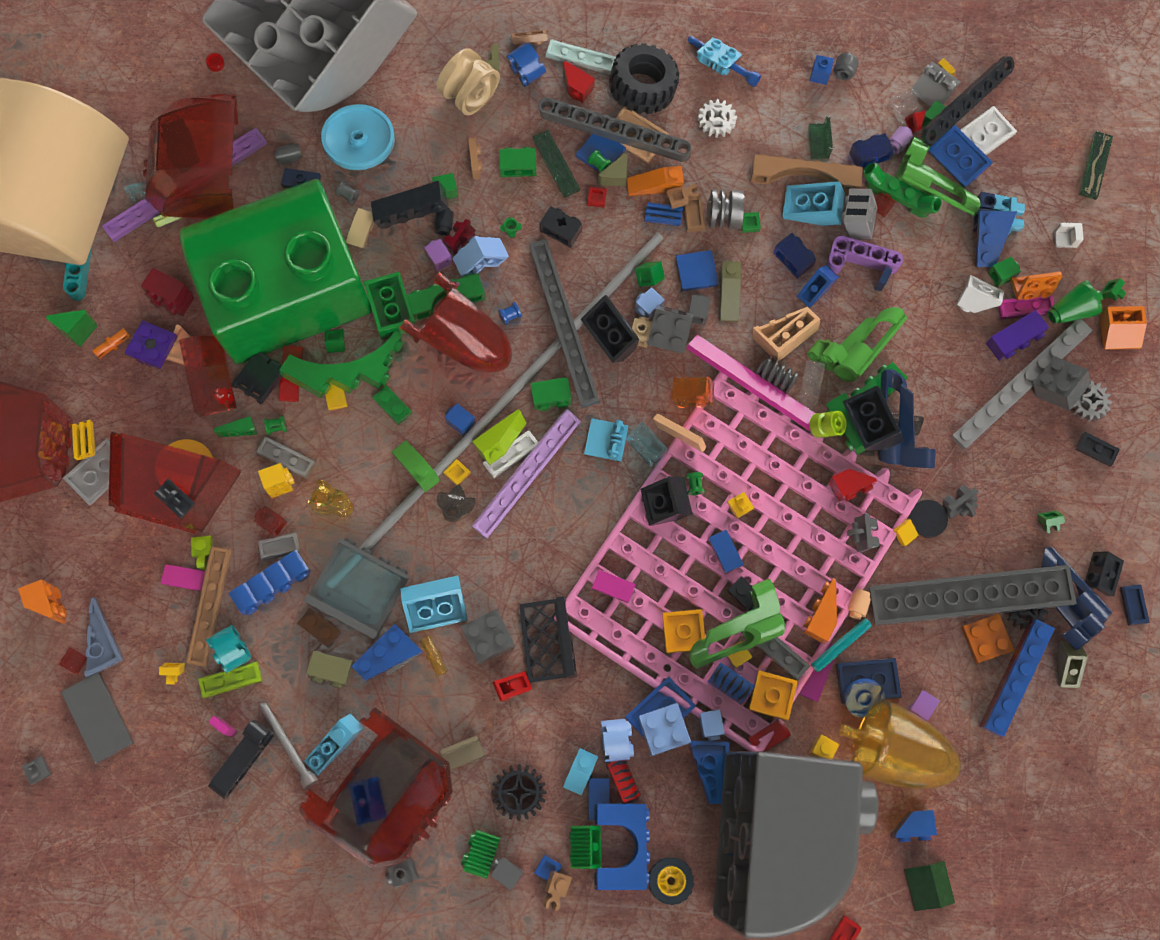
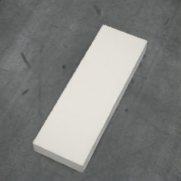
M528 430L513 442L504 456L491 465L484 461L483 465L495 479L529 455L538 441Z

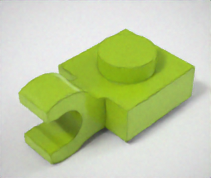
M212 536L191 538V555L193 558H197L196 566L200 571H205L207 568V557H209L211 546H213Z

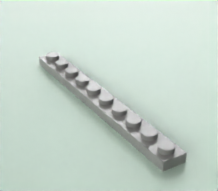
M1082 319L1076 320L958 429L951 438L965 450L1034 386V382L1054 357L1063 359L1093 330Z

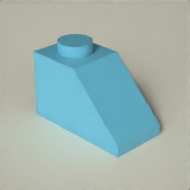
M580 748L563 788L582 795L598 756Z

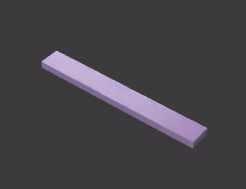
M565 409L471 525L484 538L487 539L581 422L571 411Z

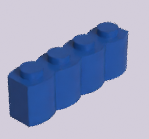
M295 550L228 594L242 615H251L258 610L257 607L260 604L272 602L277 593H285L290 590L294 582H302L307 579L311 571L299 552Z

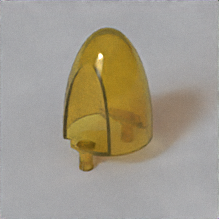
M886 699L877 701L869 709L859 729L848 726L845 723L840 726V729H843V731L839 730V735L854 740L855 753L852 761L859 762L863 766V777L898 787L930 789L952 783L961 772L959 755L950 741L941 732L918 715Z

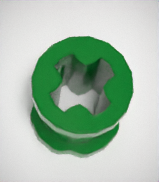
M599 150L594 151L587 161L590 165L593 164L599 169V173L612 163L609 159L606 160Z
M281 415L280 418L264 419L267 435L277 431L287 432L284 415Z
M693 472L686 474L689 485L688 495L694 496L705 493V489L702 488L701 479L703 473Z

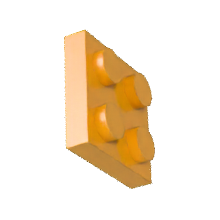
M702 609L662 613L666 653L689 652L697 641L705 638Z
M758 670L748 710L788 721L798 681Z

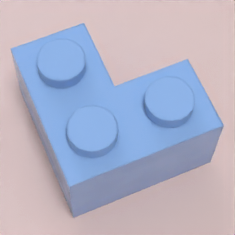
M476 236L471 238L465 247L458 250V253L453 257V261L461 277H464L471 273L477 274L484 267H498L509 256L500 238Z

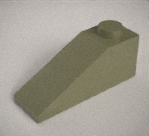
M722 261L720 268V321H739L741 262Z

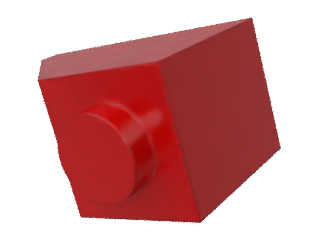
M565 61L563 63V73L568 95L573 100L583 103L595 88V78Z

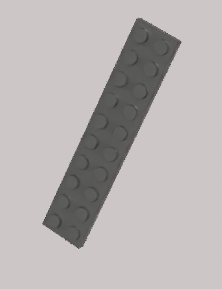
M1069 565L869 587L875 626L1077 604Z

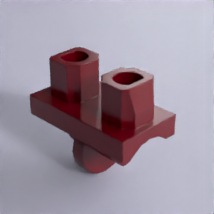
M465 219L463 222L456 221L453 225L455 235H447L443 240L454 255L475 236L474 232L476 230L471 226V222L468 219Z

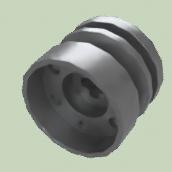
M712 189L707 204L709 228H715L716 220H718V228H722L724 220H727L729 229H741L744 216V191L731 190L729 197L725 198V192L721 189L719 198H717V189Z

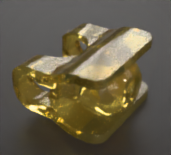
M317 480L318 488L314 490L311 500L308 501L311 509L322 515L333 514L344 518L349 517L354 507L347 494L334 489L325 481ZM349 505V509L346 512H341L342 510H345Z

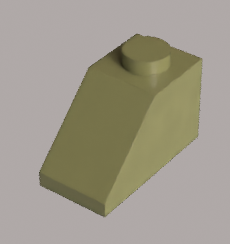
M1060 642L1057 654L1060 688H1080L1088 658L1083 646L1075 650L1069 642Z

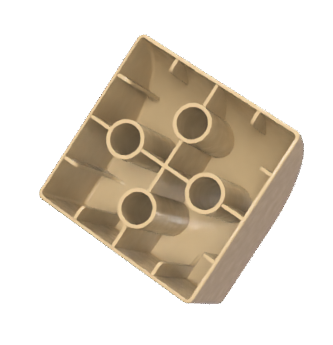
M0 78V252L83 265L89 255L129 137L106 116L65 93L43 85Z

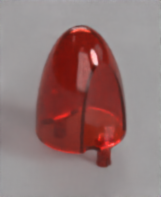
M439 272L433 282L447 291L446 296L423 328H418L408 319H405L399 329L413 337V342L416 344L422 339L441 353L477 372L496 373L506 369L512 360V348L506 333L482 310L456 290L460 285L459 282H453Z

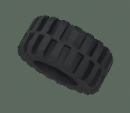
M646 43L641 45L633 44L631 47L628 46L622 49L616 55L609 77L610 92L613 93L614 99L618 100L622 107H627V110L631 112L632 110L637 111L638 114H642V112L652 114L653 111L655 113L662 111V108H666L672 102L678 86L680 73L677 63L672 61L673 57L670 54H666L664 49H658L655 45L648 46ZM645 74L653 78L657 83L644 84L634 79L632 75Z

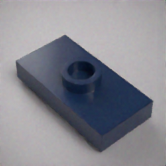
M285 168L281 186L291 188L312 179L321 180V174Z

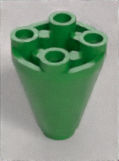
M1085 280L1074 287L1047 311L1048 318L1053 324H1060L1095 317L1103 313L1101 300H1103L1102 293L1099 290H1095L1090 282Z

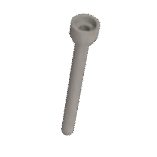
M261 703V711L301 775L300 783L304 789L311 787L318 782L316 775L306 769L267 703Z

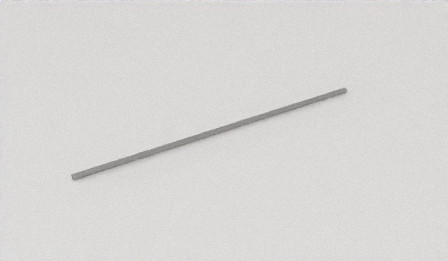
M656 233L574 320L576 330L583 325L580 319L604 295L609 297L663 240L661 234ZM559 337L433 469L438 477L562 347ZM419 485L368 537L359 549L365 547L371 550L421 497L424 491ZM354 552L324 585L333 590L363 557Z

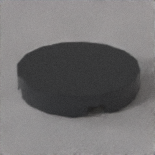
M933 500L918 502L908 518L911 519L918 535L924 538H934L940 535L948 524L946 510L941 504Z

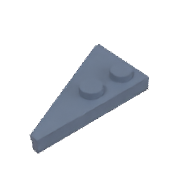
M96 598L90 599L91 603L89 605L90 624L87 629V667L84 672L87 678L124 660Z

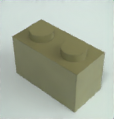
M313 651L306 675L311 677V681L322 683L324 680L330 682V686L342 688V685L348 686L353 670L351 666L354 662Z

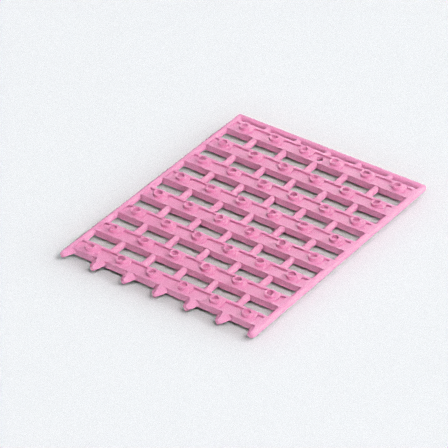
M719 372L682 426L687 430L692 426L717 442L709 456L675 437L641 488L669 477L670 475L662 469L669 459L673 457L691 470L703 473L704 478L729 493L722 506H717L702 495H688L693 515L709 524L699 539L674 521L649 526L644 503L642 502L641 490H639L567 596L566 610L570 617L592 630L588 635L568 622L569 632L655 689L665 679L670 677L683 692L691 696L690 700L695 705L700 702L712 711L720 710L721 717L725 719L723 723L725 736L749 752H763L774 734L773 731L760 738V743L756 747L729 729L733 724L752 736L770 725V723L744 707L753 689L740 705L707 681L717 666L722 663L752 684H755L757 671L765 672L772 661L767 655L758 668L746 661L736 669L726 656L712 662V666L702 679L676 662L682 652L672 653L668 657L644 641V637L652 625L664 631L662 613L671 612L665 608V605L674 592L694 606L702 609L703 619L708 614L723 624L744 614L720 598L719 594L727 582L733 585L741 576L751 586L764 580L743 566L725 574L712 546L707 544V541L715 529L720 532L727 530L730 538L741 545L738 551L741 560L749 550L774 566V569L767 578L772 583L775 582L782 571L808 588L799 603L775 588L780 603V613L783 618L788 620L785 624L784 634L778 638L810 665L798 680L794 703L814 670L811 667V663L826 651L847 617L852 594L855 593L856 589L863 590L896 537L893 530L908 518L921 497L922 491L915 489L908 495L888 484L890 477L889 469L883 468L875 475L855 463L857 455L854 450L850 451L848 449L843 454L837 452L823 443L824 437L816 438L812 433L809 434L791 423V418L782 412L775 413L759 403V397L752 392L743 393L727 383L728 376ZM711 397L737 412L729 426L703 410ZM743 417L769 432L761 446L735 430ZM775 437L801 453L794 466L767 450ZM723 447L749 463L741 476L715 461ZM807 458H810L834 473V475L847 469H852L875 477L877 482L873 486V490L865 493L867 495L858 508L849 501L846 502L845 499L839 502L830 483L825 487L801 472L800 469ZM755 468L782 483L774 497L747 481ZM788 488L814 504L806 518L780 502ZM742 492H745L754 510L762 514L753 528L727 512L729 509L727 501ZM875 499L900 516L892 529L877 520L878 527L875 530H871L872 536L879 538V546L881 547L871 560L847 545L846 542L850 537L847 531L853 529L852 523H854V518L866 513L865 511ZM821 509L847 525L839 539L813 523ZM629 518L655 534L647 549L620 533ZM768 519L795 535L786 549L760 533ZM662 539L688 555L679 570L653 554ZM801 540L828 556L820 570L815 569L793 554ZM608 550L635 566L626 581L633 583L639 573L643 571L667 587L658 603L634 588L629 603L613 598L604 613L577 595L587 581L592 585L594 584L599 570L616 576L599 564ZM694 561H697L721 577L712 592L686 576ZM835 561L861 579L853 592L836 582L837 607L841 609L837 616V625L829 641L825 644L820 643L816 652L811 657L785 639L794 625L803 631L806 627L803 624L806 618L814 613L806 608V605L814 593L822 597L821 589L826 581L830 582L832 580L826 574ZM619 603L646 619L637 635L610 618ZM555 615L554 618H553V620L557 623L556 615ZM739 632L730 636L725 646L718 642L709 644V656L732 647L740 636L744 638L743 634ZM598 635L625 652L622 657L595 639ZM631 657L658 674L656 679L630 663ZM664 665H669L671 670L669 672L664 671ZM664 686L659 691L667 697H672L676 703L686 710L690 707V704L683 697L668 687ZM698 707L691 711L698 718H700V713L704 712ZM774 718L772 723L778 720L779 718Z

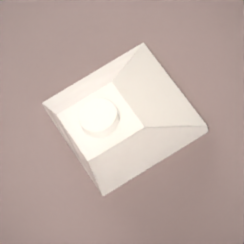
M970 275L957 305L963 311H971L973 313L997 307L1002 304L1004 291Z

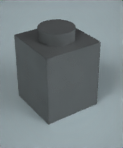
M703 294L692 295L689 313H694L692 323L706 324L711 298Z

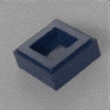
M885 268L875 287L876 290L882 291L892 273V269Z

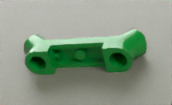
M877 163L868 164L862 173L866 179L865 186L867 189H872V192L876 195L880 192L911 209L910 213L923 218L929 214H935L941 207L942 202L939 196L927 195L883 172Z

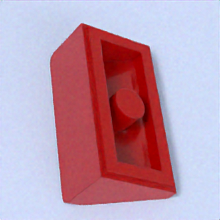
M778 719L747 738V741L757 747L760 743L759 739L773 731L774 734L763 751L765 752L791 736L785 721Z

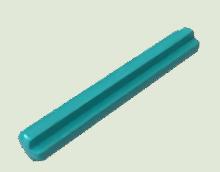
M866 618L862 619L812 662L811 667L814 671H821L872 626L869 620Z

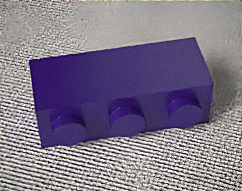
M1034 310L993 335L986 344L998 361L1003 358L1007 360L1016 354L1015 351L1019 348L1022 351L1030 346L1032 340L1035 339L1037 342L1046 335L1044 332L1049 326L1038 311Z

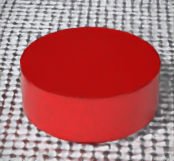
M211 53L206 58V65L209 70L218 72L224 68L225 61L219 53Z

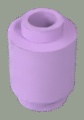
M906 126L898 127L888 140V149L896 154L903 151L913 138L911 129Z

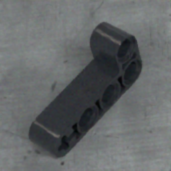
M252 720L246 726L242 733L244 738L209 783L208 787L223 799H227L274 736V732L257 720Z

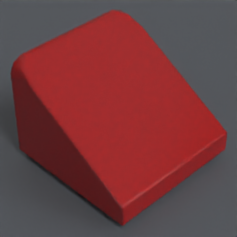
M925 111L915 112L905 117L906 126L911 129L912 133L921 130Z

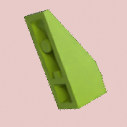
M517 409L472 442L479 455L491 465L506 454L527 423L521 411Z

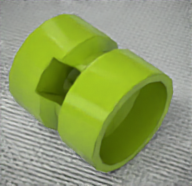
M831 411L812 415L809 423L811 433L816 438L844 434L846 430L844 414L840 411Z

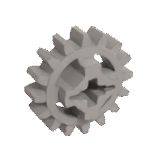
M1090 381L1091 384L1085 390V393L1081 395L1071 408L1076 410L1073 413L1074 415L1080 414L1079 419L1086 417L1087 422L1092 419L1097 421L1110 411L1111 408L1108 406L1112 404V401L1107 398L1111 394L1105 393L1106 387L1100 388L1101 383L1094 385V382Z

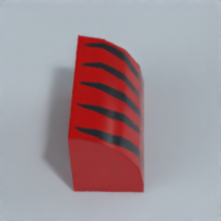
M626 760L614 761L606 765L622 804L641 796Z

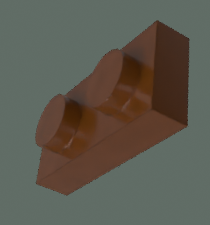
M311 608L297 622L298 625L327 648L341 634L338 629Z

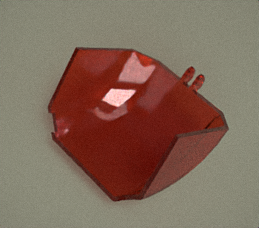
M212 94L177 100L171 103L150 124L147 159L144 160V166L147 169L143 170V175L146 177L145 199L163 217L208 219L234 209L232 189H228V175H232L234 125H239L236 94Z

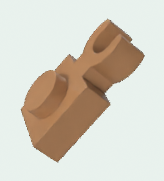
M684 185L666 190L671 209L688 205L689 199H700V192L692 193L697 191V185H691L686 190Z
M551 870L544 890L549 893L543 900L545 908H549V904L553 901L552 909L555 911L559 910L560 896L566 897L572 879L571 876Z

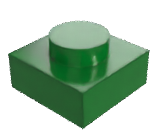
M759 212L744 213L742 233L760 232Z

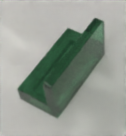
M826 117L824 123H812L808 126L811 159H829L833 150L830 117Z

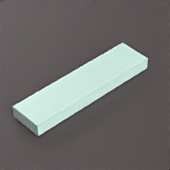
M550 40L546 52V58L560 62L567 61L572 65L608 75L611 73L612 65L616 58L555 40Z

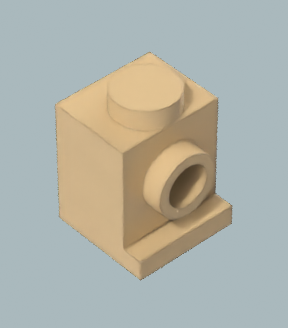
M640 316L638 319L634 318L632 330L639 338L637 346L647 348L653 322H650V319L644 316Z

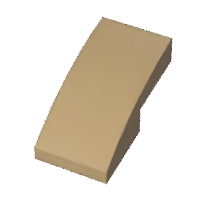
M358 208L346 243L365 248L369 232L372 231L374 225L372 212Z

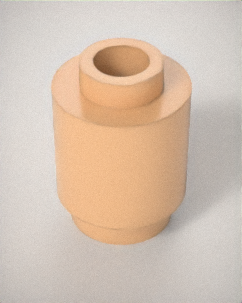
M861 589L855 590L848 607L850 617L861 620V617H866L871 601L869 592Z

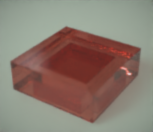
M69 647L58 665L78 675L87 661V657Z

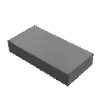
M296 532L258 541L262 561L286 556L295 550L301 552Z

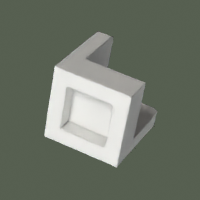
M1060 223L1054 230L1055 247L1077 248L1083 241L1082 223Z

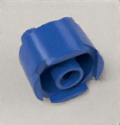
M527 42L506 56L510 62L509 66L512 72L520 75L519 80L524 87L546 73L544 64H540L538 54Z

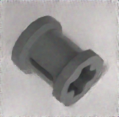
M342 181L337 186L335 194L348 200L349 204H354L358 199L360 191L347 185V182Z

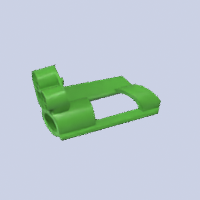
M914 136L902 158L896 178L927 195H937L947 203L972 216H976L980 209L979 198L923 164L922 161L930 146ZM931 183L964 199L963 203L960 204L930 188Z
M887 308L881 311L876 318H866L841 345L830 342V340H817L807 352V355L816 364L834 372L839 379L853 382L864 373L908 318L901 308ZM879 322H890L892 326L872 350L863 343Z
M770 579L752 585V591L750 592L754 604L752 610L709 630L706 638L697 641L693 645L689 654L693 667H702L784 634L785 623L780 613V603L775 587ZM739 632L743 633L746 641L709 656V644Z

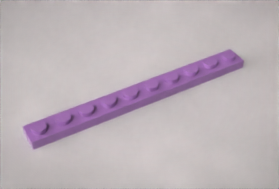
M254 128L105 223L102 227L112 241L116 242L267 145L265 138L257 128Z

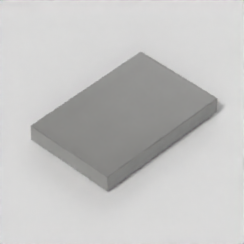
M106 438L95 448V456L84 458L63 479L91 506L134 465Z

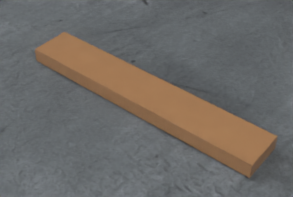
M211 546L186 664L208 666L211 648L207 644L206 639L215 633L232 553L231 549Z

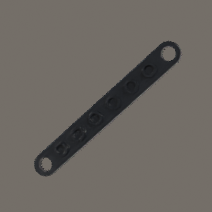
M1010 56L1000 58L997 63H994L931 120L930 124L922 130L921 138L923 143H936L1010 75L1014 69L1013 58Z

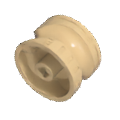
M467 48L454 55L445 65L437 80L436 88L446 99L456 98V108L468 116L479 111L490 100L499 84L500 74L490 64L482 61L475 51Z

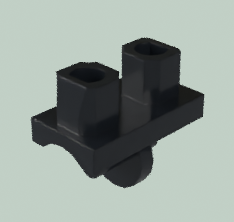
M167 479L153 493L181 519L196 504L170 479Z

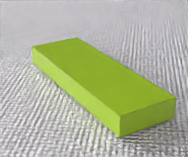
M257 661L239 666L228 673L222 671L198 678L201 695L204 699L263 681Z

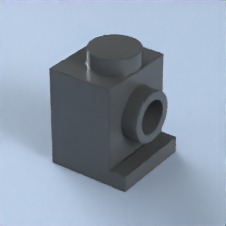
M412 858L387 868L388 873L385 874L389 886L393 885L394 888L419 878ZM399 870H402L404 872L403 878L397 877V872Z

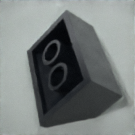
M604 295L580 319L612 363L624 361L636 350L639 342L638 336L607 295Z
M878 385L842 401L865 450H887L905 442Z

